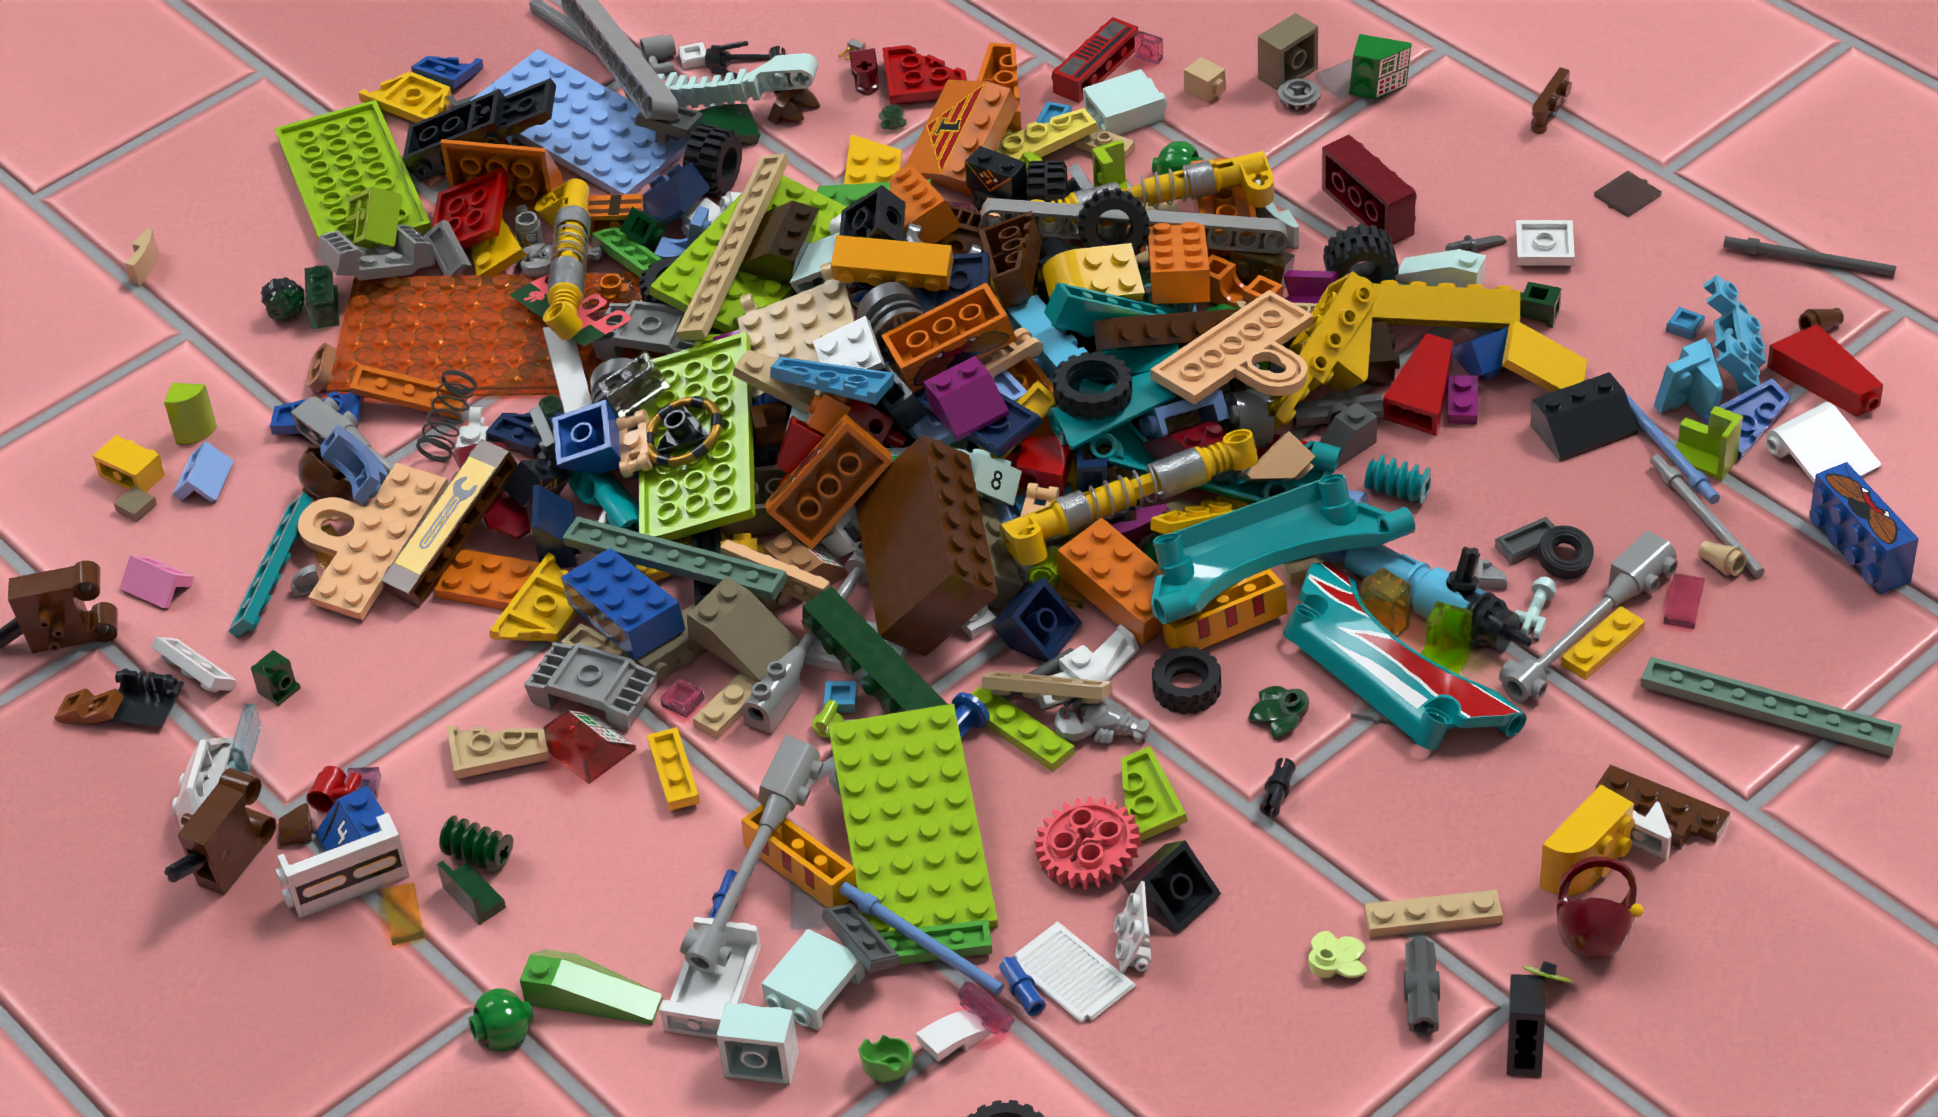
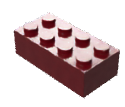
M1350 134L1322 147V190L1360 224H1365V227L1374 225L1377 227V230L1383 229L1386 231V235L1391 237L1393 245L1415 234V203L1417 195L1412 186L1406 184L1394 171H1391L1378 157L1370 153L1362 143L1355 140Z

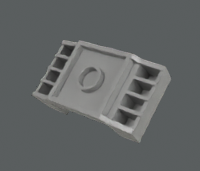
M398 225L395 246L393 247L379 244L374 248L355 246L340 231L328 232L320 235L316 257L320 258L336 275L356 276L359 280L412 275L419 268L435 265L433 245L410 225Z
M632 300L628 304L610 303L604 317L614 311L622 310L631 316V320L592 342L597 357L603 360L620 358L625 347L672 354L692 348L695 345V340L680 341L676 333L685 312L671 305ZM612 316L606 320V324L610 326L622 322L623 316Z
M553 642L551 648L546 652L544 658L539 662L524 686L531 702L538 706L552 710L561 697L604 710L608 725L612 729L628 731L655 691L658 673L637 665L630 658L579 643L567 645Z

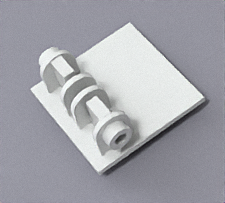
M1141 881L1136 891L1129 895L1125 909L1122 914H1117L1114 922V932L1118 933L1115 955L1116 959H1119L1120 972L1124 974L1128 966L1135 967L1138 971H1146L1152 962L1144 881Z

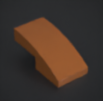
M85 688L66 695L54 718L58 722L71 724H90L113 719L124 696L116 688L96 696Z

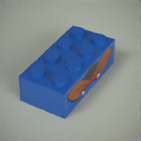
M1848 462L1816 473L1812 490L1811 510L1809 511V517L1813 525L1820 528L1827 536L1829 542L1840 550L1847 562L1853 565L1861 573L1865 582L1871 585L1879 594L1910 583L1919 538Z
M612 548L601 552L596 557L561 576L568 605L634 660L686 630L679 602Z

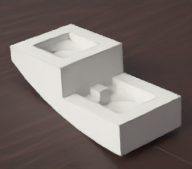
M967 1009L952 1013L933 1022L917 1032L916 1038L917 1042L939 1062L959 1047L965 1051L969 1050L989 1036L992 1030L974 1012Z

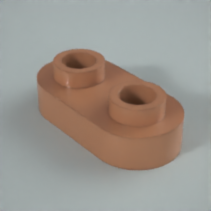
M323 343L316 350L310 362L306 386L316 392H319L321 389L326 390L333 380V375H331L332 369L338 357L336 356V349L329 344Z

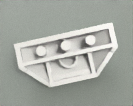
M233 737L200 740L190 757L185 773H182L180 776L179 795L174 798L172 804L173 815L177 816L181 829L184 827L181 824L182 816L185 813L193 815L218 784L220 776L226 769H236L239 757Z

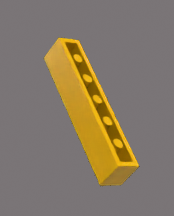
M1383 280L1381 284L1372 283L1373 287L1380 292L1373 303L1372 323L1387 321V325L1497 330L1508 327L1514 320L1520 322L1521 290H1513L1512 286L1500 285L1496 286L1495 289H1484V285L1469 284L1467 288L1455 287L1453 283H1439L1438 286H1427L1426 282L1421 281L1410 282L1409 285H1398V282L1395 280Z

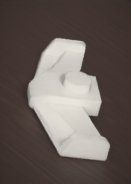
M1120 624L1116 631L1094 653L1082 645L1060 658L1059 666L1063 672L1052 676L1109 681L1139 651L1136 638ZM1041 694L1039 698H1030L1042 710L1064 702L1053 700L1052 695Z

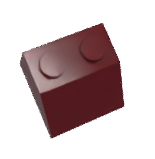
M1210 420L1186 426L1168 433V436L1144 442L1142 448L1156 460H1160L1172 454H1177L1180 451L1188 450L1191 447L1207 448L1211 444L1221 443L1223 437L1228 432L1219 424Z

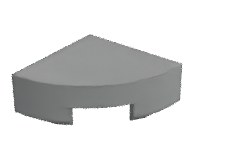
M1479 559L1476 577L1479 579L1478 588L1507 589V576L1505 572L1493 566L1491 561Z
M315 564L306 566L295 574L291 581L292 598L308 595L312 592L319 581Z

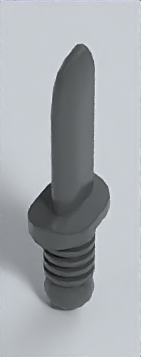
M1466 235L1462 241L1448 243L1445 249L1446 251L1460 249L1476 253L1477 249L1501 245L1507 241L1503 236L1499 235L1473 239L1470 235Z

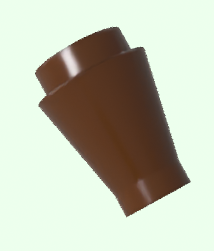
M1840 308L1807 309L1799 316L1798 324L1801 331L1816 324L1827 331L1836 325L1842 324L1844 315Z

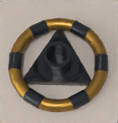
M691 396L677 399L657 411L646 427L650 460L657 465L671 468L690 464L707 454L718 441L723 429V415L719 407L708 398ZM687 408L704 409L710 413L711 430L709 434ZM664 421L667 431L655 449V433ZM696 446L690 452L683 455H665L667 453Z

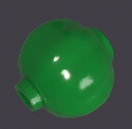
M1174 141L1166 145L1158 157L1153 158L1152 172L1153 174L1157 172L1158 175L1169 173V169L1175 172L1183 170V165H1190L1191 161L1204 159L1199 157L1196 148L1190 143Z
M496 988L486 991L480 996L473 1008L474 1015L468 1018L469 1026L476 1042L488 1039V1044H485L488 1049L504 1052L513 1049L524 1041L528 1033L529 1021L534 1020V1014L529 1001L522 1002L514 992L503 988Z

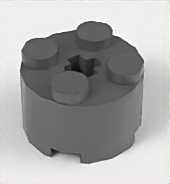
M1257 390L1223 393L1230 418L1219 421L1217 424L1228 433L1239 429L1250 430L1253 434L1256 449L1268 448L1267 443H1272L1275 425L1274 416L1269 417L1266 404L1272 403L1270 396Z

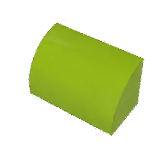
M189 383L171 384L164 405L176 444H193L209 437L216 430L217 423L206 385Z

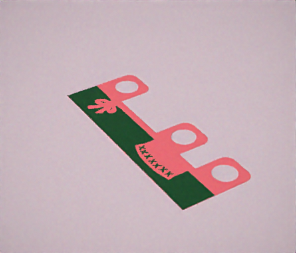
M549 274L511 293L510 296L543 318L544 313L550 307L547 299L548 284L545 283V279ZM598 294L590 295L583 299L581 307L578 308V317L582 320L583 325L572 339L585 347L629 322L631 316L622 310H617L596 322L587 315L606 305L607 300ZM588 300H599V304L592 309L582 308L583 303ZM612 316H623V320L619 324L612 326L606 324V320Z

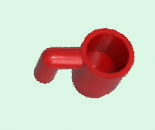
M325 766L322 772L318 773L311 789L307 793L306 800L313 809L329 813L339 798L358 789L362 776L357 772H352L345 784L346 774L343 770L336 766Z

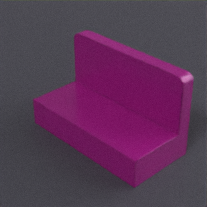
M1288 270L1283 275L1289 294L1286 300L1291 303H1318L1328 285L1339 279L1337 271Z

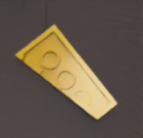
M1218 495L1216 502H1213L1212 499H1206L1201 501V506L1188 505L1183 507V511L1173 510L1152 517L1150 530L1162 533L1163 535L1173 533L1253 503Z

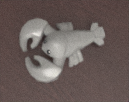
M538 243L524 248L528 255L520 260L524 275L541 277L549 274L553 244ZM600 245L588 249L587 259L598 260L602 257Z
M1071 697V700L1063 702L1064 706L1068 707L1073 703V709H1081V716L1084 722L1081 724L1075 713L1070 710L1068 712L1069 719H1064L1065 709L1063 707L1056 713L1054 721L1056 734L1071 742L1082 740L1093 733L1096 735L1094 741L1100 743H1111L1114 734L1132 735L1135 742H1141L1150 733L1149 720L1144 718L1139 722H1135L1132 718L1125 715L1127 713L1125 707L1116 703H1112L1111 706L1107 705L1105 698L1101 700V703L1089 704L1083 703L1082 698Z

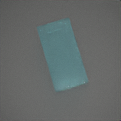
M245 704L243 706L231 748L236 768L239 771L250 770L262 724L256 704Z

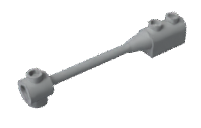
M315 396L310 397L291 412L297 430L316 445L321 446L338 424L367 446L380 460L388 474L394 467V464L375 451L358 431L357 425L359 422L350 411H346L343 415L338 413L340 408L331 397L326 398L324 401Z
M1649 530L1644 532L1611 563L1610 587L1596 606L1536 661L1525 658L1519 663L1514 659H1509L1504 664L1499 674V680L1502 682V686L1508 696L1517 702H1525L1530 696L1537 699L1542 698L1548 688L1545 672L1547 667L1611 608L1632 597H1637L1643 591L1652 594L1659 586V576L1661 574L1668 577L1674 574L1678 566L1674 547L1667 540Z
M862 540L856 543L854 553L846 562L845 568L849 575L837 590L845 600L857 583L869 585ZM806 633L798 646H795L779 661H773L768 664L767 673L760 682L752 686V693L742 706L744 725L773 733L802 692L799 675L807 658V653L818 639L814 634ZM761 711L764 717L758 716V712Z
M785 734L759 787L758 802L766 805L760 820V828L711 926L703 925L698 930L689 928L681 944L680 953L685 954V960L692 967L703 972H714L717 965L726 966L731 956L732 948L727 947L729 940L723 933V930L771 833L778 828L786 816L795 809L797 804L805 806L811 791L810 788L806 787L809 778L817 781L824 763L818 761L820 753L812 745Z

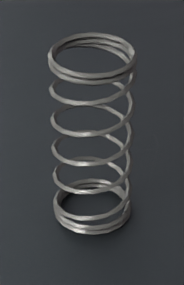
M447 370L442 373V384L437 387V397L431 403L433 410L427 414L428 423L422 427L423 437L419 438L416 444L417 450L423 456L435 461L451 459L453 455L452 449H455V445L451 440L442 436H426L425 428L430 425L437 432L449 437H457L460 435V432L450 424L430 422V414L435 412L440 418L453 424H461L465 421L463 416L455 411L435 409V401L440 399L446 406L458 411L469 410L467 402L453 396H440L439 389L444 386L456 396L471 398L474 396L473 392L477 388L476 381L470 375L461 371ZM457 375L470 381L474 387L470 389L462 384L449 383L445 380L444 376ZM458 393H462V394H469V393H471V395H470V396H465V395H461V394H458ZM442 398L458 400L467 407L465 409L454 407L446 403ZM437 411L453 413L459 416L462 421L449 420ZM432 424L448 426L456 430L457 434L444 433ZM435 438H439V439H443V440H445V441H448L449 443H451V444L453 445L452 448H450L446 443H444V442H442V441H440V440H438V439H435ZM420 443H431L440 449L447 450L449 455H433L421 448Z

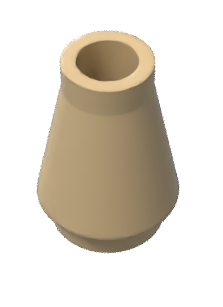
M1704 541L1698 551L1700 558L1705 559L1726 576L1739 575L1746 565V554L1739 547Z

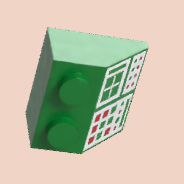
M1359 34L1352 60L1349 95L1377 99L1405 87L1408 80L1412 43Z

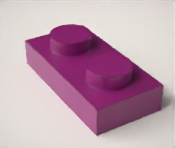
M1449 375L1448 423L1477 424L1478 376Z

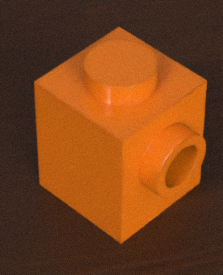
M821 391L819 396L815 394L807 407V410L810 412L806 419L807 425L827 435L845 414L848 415L851 406L846 402L847 397Z

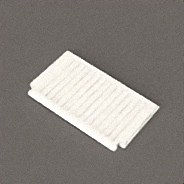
M1058 921L1014 954L1026 975H1030L1034 979V985L1080 1023H1083L1087 1018L1093 1021L1136 987L1135 983Z

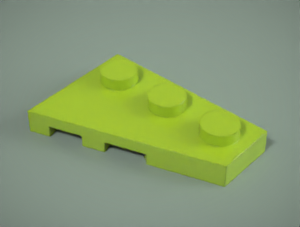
M1151 746L1121 758L1125 806L1127 807L1128 814H1133L1136 824L1139 826L1141 841L1188 821L1187 815Z

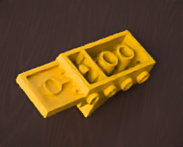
M1351 272L1329 284L1311 312L1313 314V324L1299 333L1288 348L1306 362L1307 380L1305 385L1295 393L1284 396H1271L1272 403H1267L1269 417L1274 416V430L1282 424L1287 425L1296 414L1294 407L1297 402H1301L1310 391H1314L1319 385L1325 386L1328 384L1336 391L1345 392L1366 381L1369 366L1373 303L1380 294L1368 279L1360 277L1355 272Z

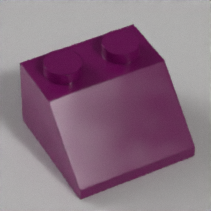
M976 356L923 382L929 408L957 441L1010 415L990 372Z

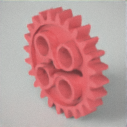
M1089 796L1084 804L1081 803L1079 798H1076L1075 806L1072 807L1064 802V811L1060 812L1053 809L1054 818H1044L1045 827L1037 828L1039 837L1034 840L1037 848L1035 852L1042 871L1047 870L1049 879L1057 877L1059 885L1069 880L1071 889L1078 882L1082 883L1084 890H1087L1090 882H1094L1097 888L1101 887V880L1103 879L1113 883L1112 875L1117 874L1123 877V866L1132 868V858L1139 857L1138 847H1141V835L1134 815L1128 814L1126 806L1119 809L1118 803L1115 800L1107 805L1105 797H1102L1098 803H1094L1092 796Z

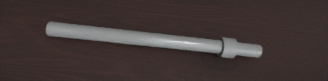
M1659 454L1654 455L1650 463L1661 474L1662 481L1669 488H1674L1725 545L1739 547L1746 554L1745 567L1755 578L1762 576L1765 571L1764 568L1683 481V475L1675 467H1670Z

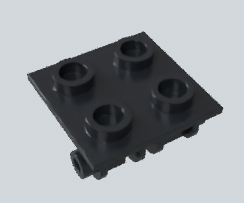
M126 668L122 671H117L115 681L120 683L118 691L124 697L113 719L107 721L162 728L184 682L173 678L171 674L162 675L155 674L154 672L147 674L146 671H140L138 674L137 671H131Z

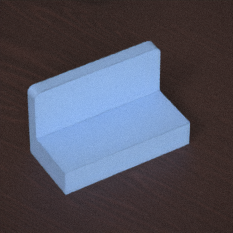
M205 441L190 455L172 495L183 501L189 494L196 491L210 502L216 501L232 467L233 460Z

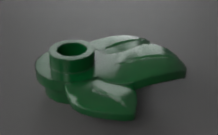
M1281 686L1267 687L1259 692V697L1262 701L1252 707L1248 720L1253 723H1270L1273 739L1281 738L1292 732L1297 727L1299 718L1307 713L1310 703L1308 695L1301 689L1287 690Z

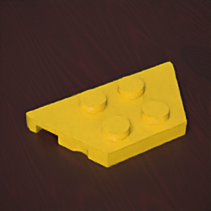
M410 71L399 75L395 79L381 82L380 89L370 93L366 89L358 92L360 101L365 103L376 100L380 109L415 123L446 111L449 105L447 96L452 95L449 86Z
M850 135L844 184L889 182V179L894 177L895 173L902 168V150L856 135Z
M547 553L490 628L489 635L491 639L558 641L578 612L568 605L561 576L567 574L568 571L566 569L562 570L555 563L553 554Z

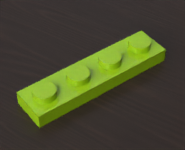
M981 685L971 693L988 710L990 718L985 726L1050 771L1054 772L1075 754L1074 745L1001 695L992 694L991 689H982Z

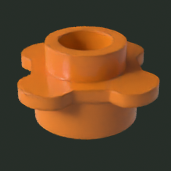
M617 274L604 275L600 279L599 284L595 286L596 292L602 293L604 299L609 301L618 298L621 293H626L629 290L628 285L623 284L621 277Z

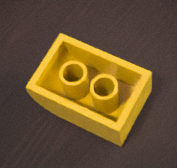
M1131 243L1068 250L1050 258L1042 269L1049 299L1057 282L1137 301H1142L1145 294Z
M1600 785L1542 844L1539 887L1558 895L1562 875L1573 863L1593 856L1610 857L1615 860L1620 856L1625 857L1633 843L1630 838L1631 829L1635 823L1633 818L1634 803ZM1594 867L1582 871L1571 881L1568 896L1586 891L1600 877L1607 876L1611 868Z

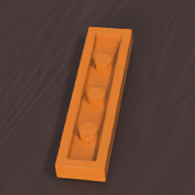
M359 364L350 385L351 394L430 412L433 410L431 406L432 400L437 397L436 389L441 384ZM444 386L439 389L440 396H453L465 402L468 401V398L456 396ZM442 398L446 403L454 407L465 409L466 405L458 400ZM440 399L434 403L435 409H448L460 415L463 414V411L446 406ZM437 411L442 416L461 419L453 413Z

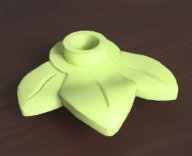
M1329 931L1320 932L1313 937L1311 941L1312 951L1309 953L1308 963L1310 971L1314 975L1321 978H1330L1337 973L1346 978H1356L1367 973L1366 967L1358 961L1365 950V944L1361 940L1348 936L1337 939Z

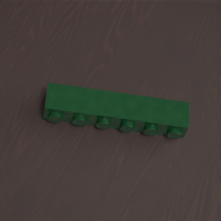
M832 586L802 605L801 622L806 632L810 635L814 634L821 641L824 650L829 655H834L841 662L847 674H853L860 681L863 690L868 695H873L880 702L886 714L948 705Z

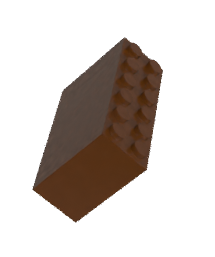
M923 434L885 469L855 502L878 634L889 642L926 657L998 595L970 456L962 450H957L940 440H935Z

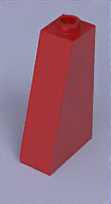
M1818 324L1770 344L1767 367L1770 370L1855 417L1868 411H1873L1880 406L1883 384Z
M1428 333L1425 334L1384 395V418L1382 419L1437 436L1448 387V377L1452 366L1453 341Z

